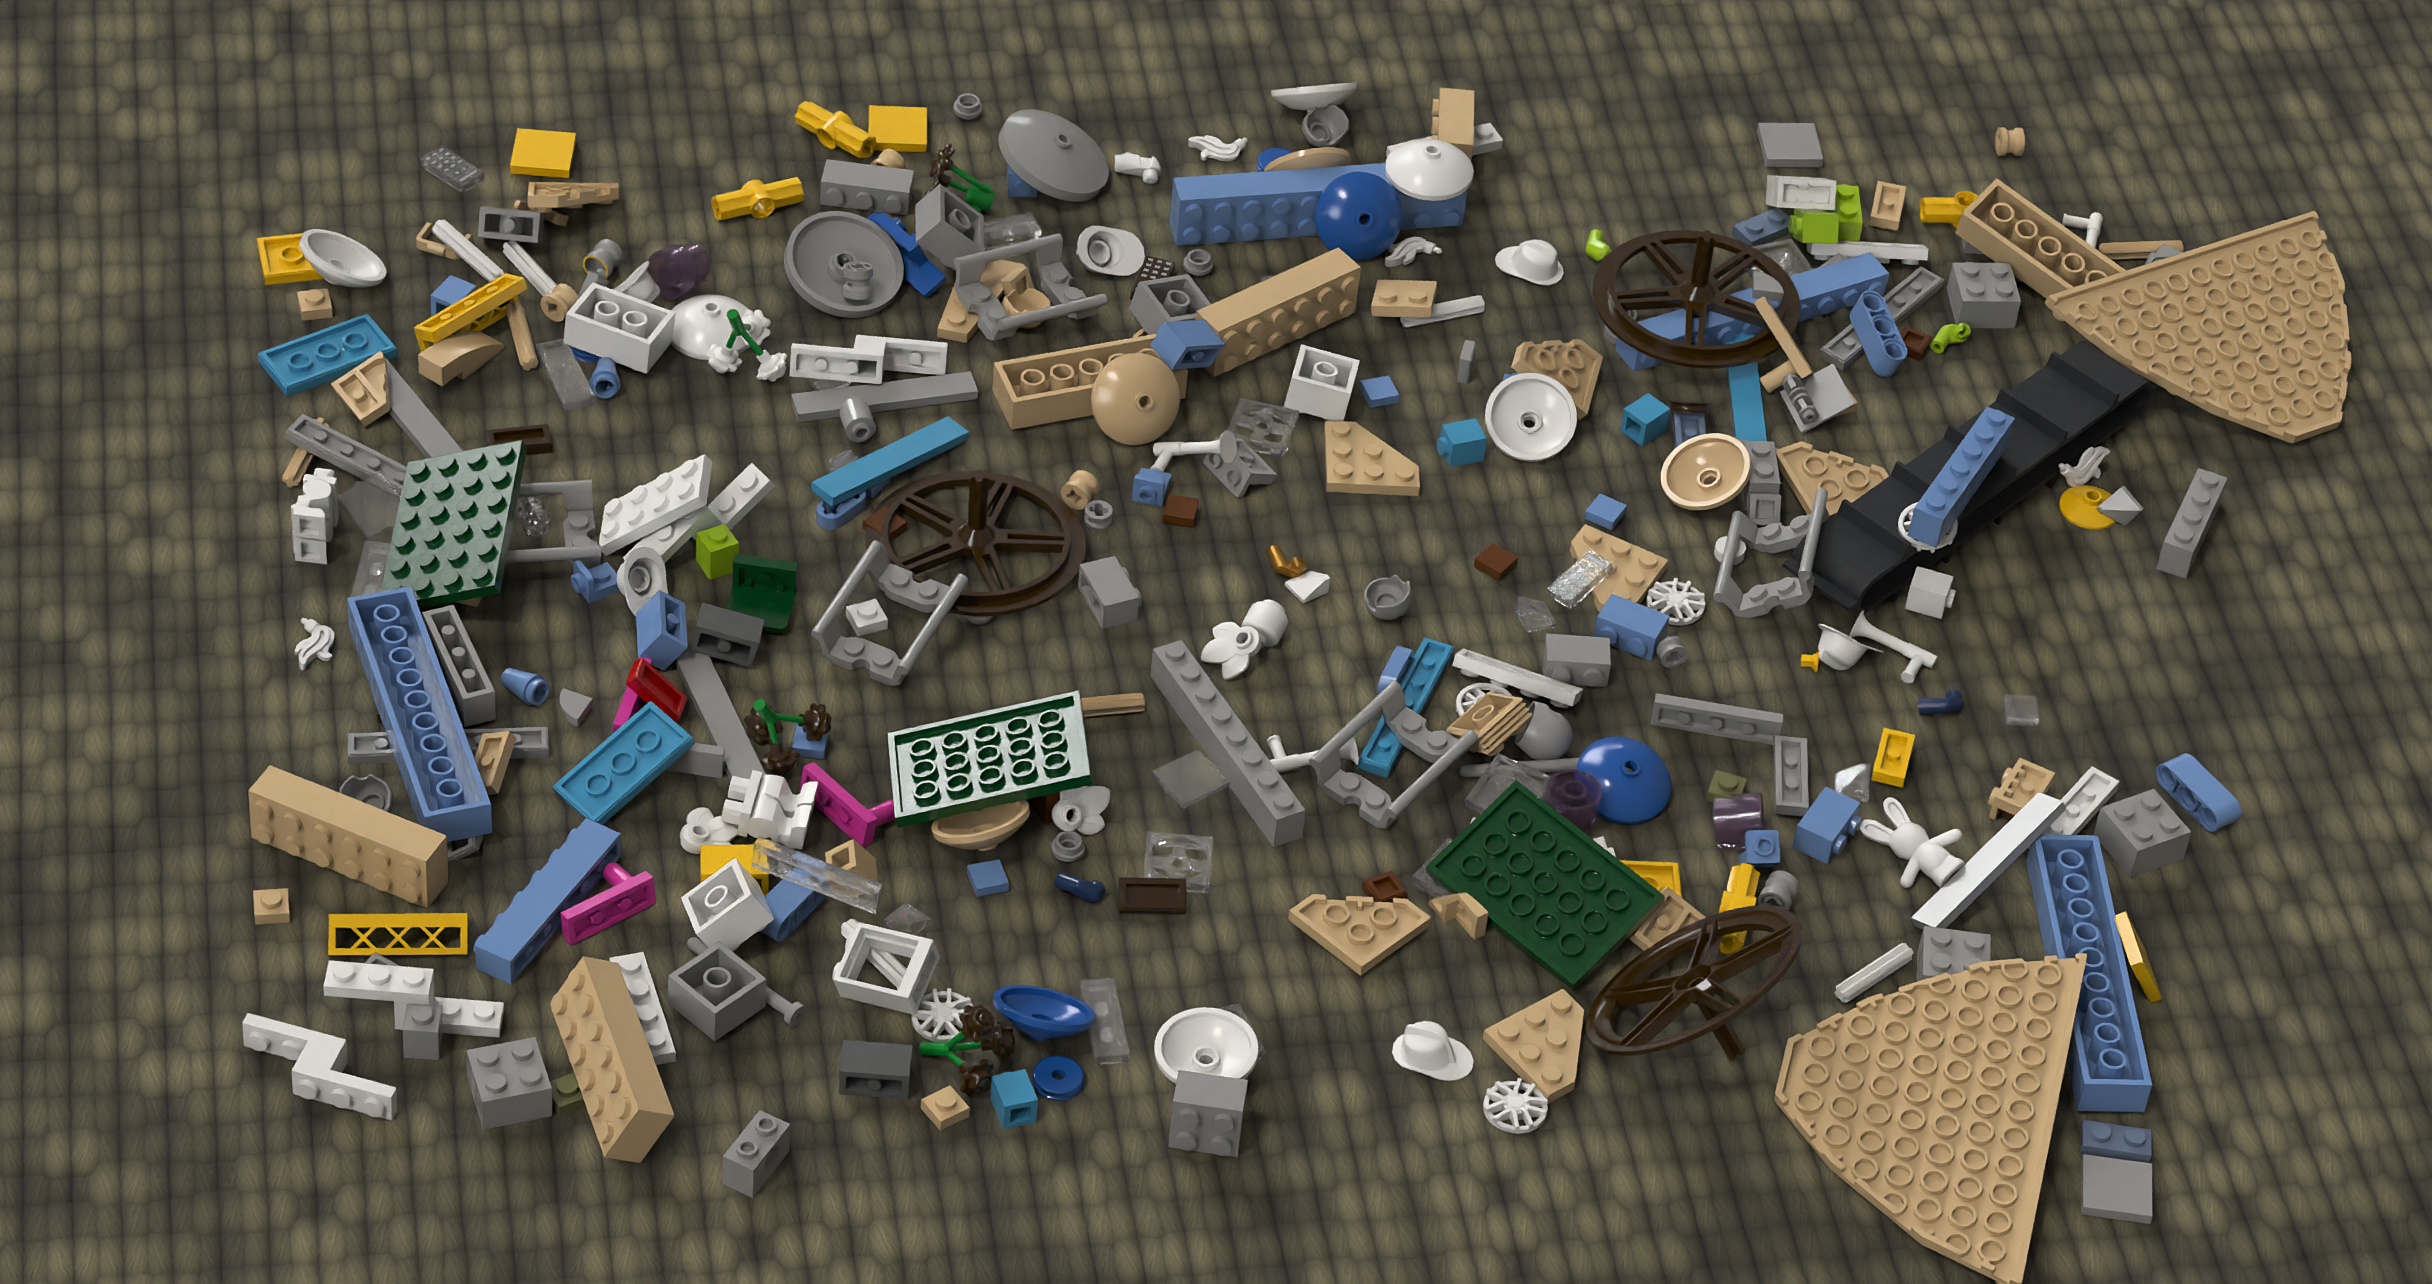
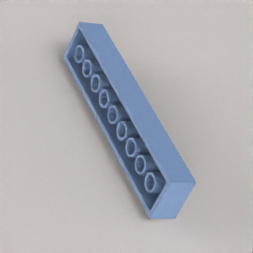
M1386 163L1173 178L1169 224L1176 246L1319 236L1315 226V208L1322 191L1330 182L1341 175L1350 172H1368L1387 181L1397 193L1402 207L1400 230L1462 226L1467 190L1447 200L1429 201L1413 198L1400 192L1389 182L1385 173ZM1367 214L1360 215V224H1364L1367 221Z
M411 586L347 598L349 629L418 824L446 835L447 842L492 833L491 803Z
M2041 834L2030 845L2026 862L2045 956L2057 955L2058 959L2075 958V954L2078 953L2087 954L2067 1057L2077 1111L2144 1112L2152 1088V1081L2120 934L2114 919L2116 918L2099 837L2094 835Z

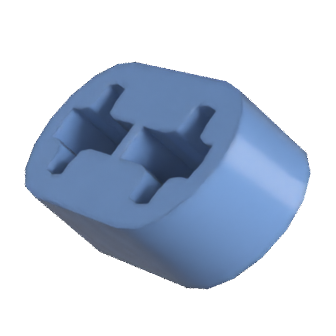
M863 491L834 506L822 500L816 509L817 524L827 530H835L842 527L865 509L866 492Z
M1399 645L1396 646L1380 677L1378 693H1381L1392 681L1400 683L1413 659V650Z

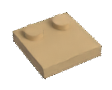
M1378 280L1371 305L1372 316L1431 318L1437 295V281Z

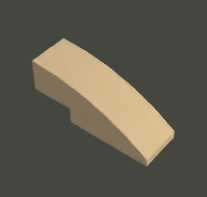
M469 331L450 336L418 354L419 373L441 386H444L456 376L464 380L504 349V344L481 331Z

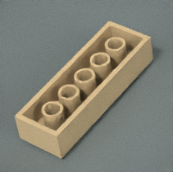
M1997 178L1962 213L1955 232L1993 261L2010 263L2013 275L2046 299L2049 295L2126 271Z
M1338 247L1196 311L1195 320H1205L1225 343V346L1212 365L1203 368L1213 377H1216L1355 313L1361 267Z
M1156 334L994 362L992 390L1011 430L1093 415L1091 408L1092 388L1100 371L1111 360L1127 353H1145L1160 359L1166 364L1150 346ZM1187 368L1171 369L1178 382L1180 399H1183L1186 396L1188 370ZM1145 396L1139 400L1140 406H1144L1147 402Z
M271 765L248 790L251 838L263 844H269L293 856H299L316 863L320 867H326L350 879H356L380 891L388 892L405 899L407 902L415 903L425 908L432 904L448 883L447 836Z
M583 956L576 967L570 972L558 993L553 996L550 1002L551 1010L604 1157L641 1163L675 1115L619 963Z

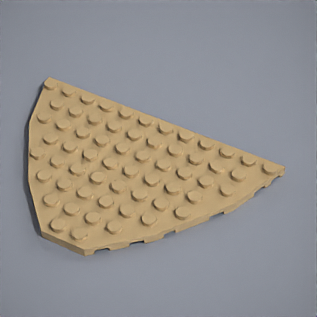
M2315 211L2049 295L2045 301L2046 306L2053 311V316L2057 320L2066 321L2105 354L2135 373L2165 388L2170 394L2178 395L2213 415L2289 443H2295L2336 429L2342 421L2343 412L2341 410L2346 397L2347 375L2351 367V352L2348 351L2347 346L2350 340L2347 306L2343 301L2345 282L2334 254L2330 253L2325 244L2327 237L2324 230L2319 229L2317 224L2319 217Z
M2078 953L2075 954V958L2058 959L2057 955L2044 956L2043 961L2025 962L2022 958L1983 961L1969 965L1967 970L1953 975L1943 973L1899 987L1896 993L1886 996L1880 993L1867 997L1858 1002L1856 1008L1844 1014L1839 1012L1818 1023L1816 1029L1804 1035L1799 1033L1788 1039L1775 1091V1102L1830 1170L1921 1245L1995 1280L1997 1284H2022L2086 967L2087 954Z

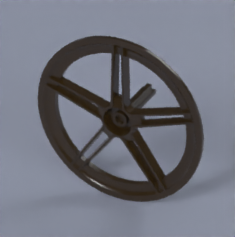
M1692 230L1662 231L1631 239L1615 248L1603 259L1596 270L1593 280L1592 294L1594 305L1600 318L1609 330L1635 350L1652 358L1679 366L1703 369L1742 366L1761 360L1781 348V345L1755 304L1720 292L1755 265L1765 274L1777 280L1782 286L1784 294L1782 301H1779V312L1776 313L1791 336L1798 325L1800 317V300L1797 289L1780 265L1763 252L1748 244L1726 236L1710 233L1709 230H1704V232ZM1679 243L1696 244L1692 273L1665 245ZM1714 247L1736 254L1710 272ZM1644 252L1673 285L1670 287L1615 292L1614 283L1621 267L1635 255ZM1683 308L1686 310L1685 343L1673 341L1649 331L1632 319L1626 311ZM1709 311L1765 328L1761 333L1741 342L1727 345L1703 346L1706 312ZM1692 315L1700 316L1697 345L1691 344Z
M983 470L936 474L913 481L897 489L887 496L873 512L874 514L884 506L888 508L882 523L881 533L867 525L865 535L866 550L872 541H879L886 551L889 563L913 572V580L918 583L927 581L917 576L919 573L963 556L972 558L989 592L962 591L948 612L968 616L1010 614L1027 610L1049 601L1063 592L1079 574L1080 564L1084 563L1086 553V538L1083 527L1074 512L1060 498L1026 480L999 473L983 472ZM969 485L968 520H964L919 496L940 488ZM988 486H993L988 494ZM1002 488L1005 489L992 516L988 517L987 512ZM1016 492L1043 506L1055 518L1062 533L998 529L995 526L1012 493ZM900 510L948 538L898 559L889 544L888 529L894 515ZM996 551L1061 553L1056 563L1040 577L1026 584L1010 588ZM984 560H990L1002 590H998Z
M1769 905L1747 906L1709 916L1668 935L1625 965L1599 993L1589 1010L1586 1021V1030L1590 1041L1596 1048L1605 1053L1633 1056L1672 1048L1713 1031L1729 1060L1735 1059L1737 1055H1742L1745 1049L1729 1021L1756 1003L1789 970L1803 942V929L1799 920L1792 912L1781 907ZM1753 930L1771 933L1716 961L1722 936ZM1695 947L1688 969L1683 973L1643 981L1669 960ZM1780 952L1769 974L1743 999H1740L1720 985V983ZM1717 994L1733 1006L1731 1007L1716 999L1715 995ZM1661 1001L1624 1038L1614 1033V1020L1620 1007ZM1690 1004L1698 1005L1707 1021L1687 1031L1652 1040Z

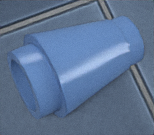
M603 357L597 362L590 379V388L596 396L610 398L619 391L621 383L615 362L611 358Z
M507 668L501 676V684L526 705H540L548 697L550 686L542 675Z

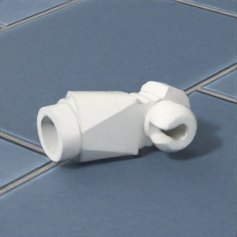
M1129 152L1115 155V172L1143 176V181L1147 184H1154L1158 181V176L1161 174V166L1154 156L1152 158H1144Z

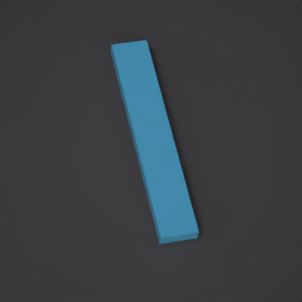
M1744 332L1737 334L1732 341L1725 343V345L1754 337V334L1748 336ZM1757 361L1727 368L1735 438L1747 441H1767Z
M947 416L812 481L811 491L829 505L834 506L967 441L969 431Z
M1424 637L1399 683L1403 690L1406 707L1420 716L1453 656L1454 646ZM1383 715L1359 757L1357 768L1388 778L1404 746L1397 741L1395 733L1384 722Z

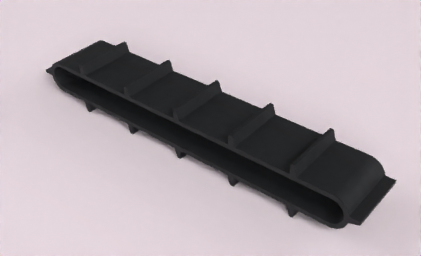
M2086 341L2078 342L2061 355L2055 351L2052 352L2046 366L2010 391L2004 387L2001 388L1996 401L1988 406L2015 418L2009 444L1958 516L1957 534L1951 545L1947 544L1942 548L1935 549L1933 553L1930 550L1924 549L1917 551L1916 547L1911 546V542L1900 535L1898 521L1905 508L1920 501L1984 410L1958 428L1950 424L1943 439L1906 465L1900 461L1896 462L1889 477L1852 503L1847 499L1841 502L1837 514L1821 525L1812 567V574L1815 578L1813 588L1848 612L1853 610L1859 615L1863 610L1864 614L1869 612L1886 598L1894 602L1901 588L1913 579L1917 566L1928 569L1940 559L1948 563L1954 549L1992 521L2000 525L2010 508L2043 484L2051 488L2057 475L2060 473V463L2071 465L2081 458L2088 448L2104 447L2109 436L2141 413L2151 395L2158 391L2160 386L2130 370L2105 354L2097 346L2091 345ZM1908 517L1904 520V522L1910 521ZM1806 536L1797 545L1792 557L1782 565V567L1797 577Z

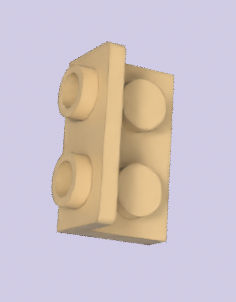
M2019 758L2013 769L2009 767L2006 769L2001 780L2002 786L1993 789L1988 800V805L1992 806L1989 818L1996 820L2002 810L2016 815L2038 792L2046 794L2053 783L2055 773Z

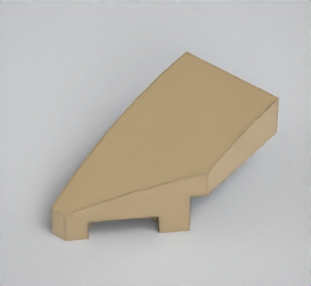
M1468 893L1441 896L1429 901L1430 907L1444 923L1456 918L1473 939L1485 935L1488 911Z

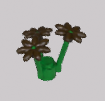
M951 143L947 144L943 150L939 149L937 152L938 159H934L930 163L932 168L929 173L930 177L936 174L937 180L934 181L930 190L925 192V196L939 184L946 188L950 186L966 193L965 202L969 203V206L979 213L981 211L987 213L993 203L995 191L990 189L991 186L981 183L953 164L954 162L949 159L955 152V149H951ZM945 170H951L972 185L967 187L951 180L952 177L944 174Z

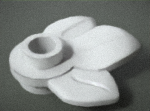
M1234 622L1221 623L1213 628V635L1216 639L1211 640L1205 645L1201 654V660L1210 664H1222L1223 679L1225 681L1231 680L1243 673L1248 668L1250 657L1259 652L1261 636L1251 626L1240 628Z
M1083 786L1078 789L1061 791L1060 801L1055 804L1052 810V819L1055 825L1061 830H1077L1083 835L1098 833L1105 827L1104 820L1099 814L1109 804L1110 789L1103 786ZM1072 809V818L1068 820L1066 814L1068 810Z
M696 808L687 816V824L682 827L680 832V842L686 851L693 854H700V845H732L729 842L737 836L738 825L721 821L722 816L714 818L708 808Z

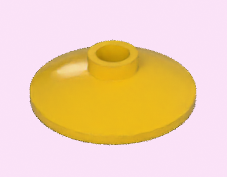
M2088 485L2075 486L2066 490L2060 498L2059 508L2062 515L2076 526L2100 530L2116 523V521L2097 510L2111 496L2109 492L2101 488Z

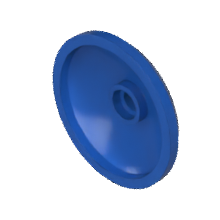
M1350 172L1337 177L1322 191L1316 204L1315 226L1321 241L1330 251L1339 247L1352 260H1367L1380 255L1392 245L1401 228L1402 207L1397 193L1387 181L1368 172ZM1367 214V221L1364 224H1360V215Z
M1613 736L1597 740L1584 750L1576 766L1575 781L1581 798L1593 812L1610 822L1622 825L1645 823L1660 814L1669 800L1671 778L1665 763L1649 746L1632 738Z
M1027 985L1005 986L995 991L992 1001L997 1012L1016 1029L1027 1033L1029 1038L1038 1041H1046L1048 1038H1065L1082 1033L1093 1025L1095 1019V1012L1083 1001L1068 994L1042 987Z

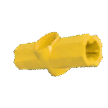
M806 101L798 106L797 113L794 116L796 124L815 133L820 142L827 148L834 149L838 146L860 159H868L873 154L877 144L876 137L856 127L851 118L844 112L837 111L833 114L813 102L808 103Z
M798 177L764 184L760 180H751L745 183L741 190L712 197L711 205L717 221L751 214L754 218L762 219L772 214L775 208L804 201V192Z
M1960 191L1954 198H1921V223H1951L1957 228L1962 213L1977 199L1978 195L1970 191Z
M1741 863L1738 866L1732 867L1727 891L1724 890L1719 913L1741 907L1755 906L1757 899L1755 893L1760 872L1756 871L1753 865ZM1747 931L1722 936L1719 947L1720 951L1725 954H1731L1743 948Z

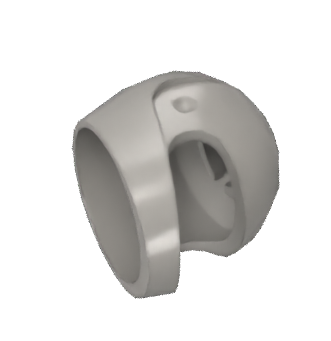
M1533 701L1528 707V713H1532V717L1526 722V729L1520 734L1515 735V744L1535 760L1559 759L1566 754L1571 746L1573 739L1572 728L1561 714L1552 711L1544 703Z

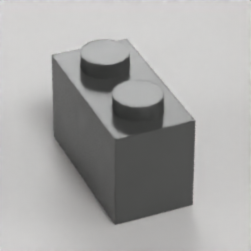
M702 602L689 650L752 668L760 642L764 619Z
M843 1040L839 1071V1094L908 1100L913 1045Z

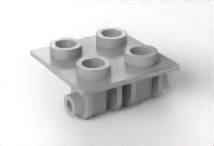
M1834 363L1803 380L1793 373H1789L1784 377L1783 386L1785 389L1780 391L1801 434L1855 406Z

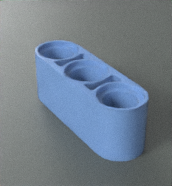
M1868 290L1862 293L1851 310L1850 320L1874 372L1879 376L1889 378L1897 372L1906 358L1907 348L1884 298L1879 293Z
M2184 753L2157 766L2156 776L2162 788L2207 831L2214 832L2240 820L2242 810L2238 800L2192 755Z
M805 860L795 866L765 896L774 920L760 932L777 942H782L831 892L834 884L828 880L827 872Z

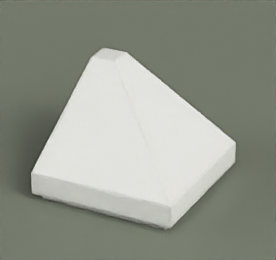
M1308 571L1299 577L1286 581L1284 585L1304 604L1329 592L1330 577L1327 574Z

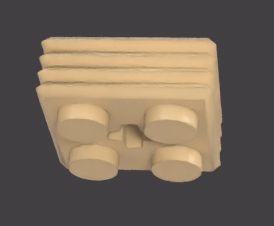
M1487 692L1452 723L1446 732L1459 740L1468 730H1473L1478 735V740L1469 747V751L1493 756L1502 751L1504 748L1503 743L1510 736L1518 735L1526 729V722L1531 719L1532 713H1528L1529 708H1525L1526 703H1522L1523 698Z

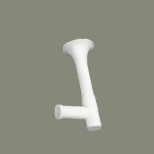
M2064 213L2062 225L2064 227L2070 226L2086 229L2087 236L2085 242L2095 248L2103 216L2100 213H2093L2090 219Z
M1227 430L1216 441L1157 442L1153 446V452L1155 456L1159 457L1150 469L1164 472L1172 456L1185 454H1219L1224 462L1230 463L1235 459L1237 452L1235 436L1231 431Z
M1864 610L1860 613L1849 636L1851 638L1862 636L1873 639L1910 658L1908 666L1901 674V679L1906 683H1913L1921 665L1932 669L1938 657L1871 625L1864 616Z
M1278 735L1270 736L1267 739V745L1274 756V759L1269 761L1278 773L1310 765L1309 759L1319 751L1286 756L1281 744V738ZM1352 737L1340 748V759H1349L1355 765H1358L1357 746L1354 737Z

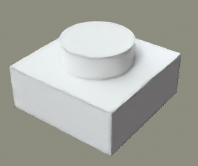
M876 599L846 606V617L857 636L888 629V619Z

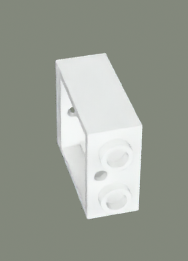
M1767 175V205L1781 208L1835 210V180Z
M858 922L854 933H851L846 940L844 956L841 962L835 965L832 979L840 997L916 1015L940 955L932 939ZM870 948L911 958L898 990L856 981Z

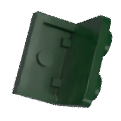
M735 554L733 559L732 588L726 609L764 619L762 631L786 632L798 591V562Z

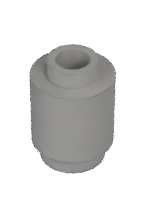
M850 398L842 404L839 416L848 439L853 442H864L870 439L876 431V425L868 404L859 398Z

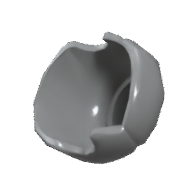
M1329 104L1322 109L1314 107L1302 122V132L1307 141L1312 146L1318 148L1337 146L1349 130V119L1345 112L1333 104Z
M1393 575L1390 578L1376 579L1370 582L1364 591L1365 607L1376 618L1393 620L1404 615L1410 608L1412 599L1410 582H1403L1398 575Z
M373 774L362 778L352 775L340 787L339 793L389 813L392 810L394 796L388 784L378 777L376 778Z

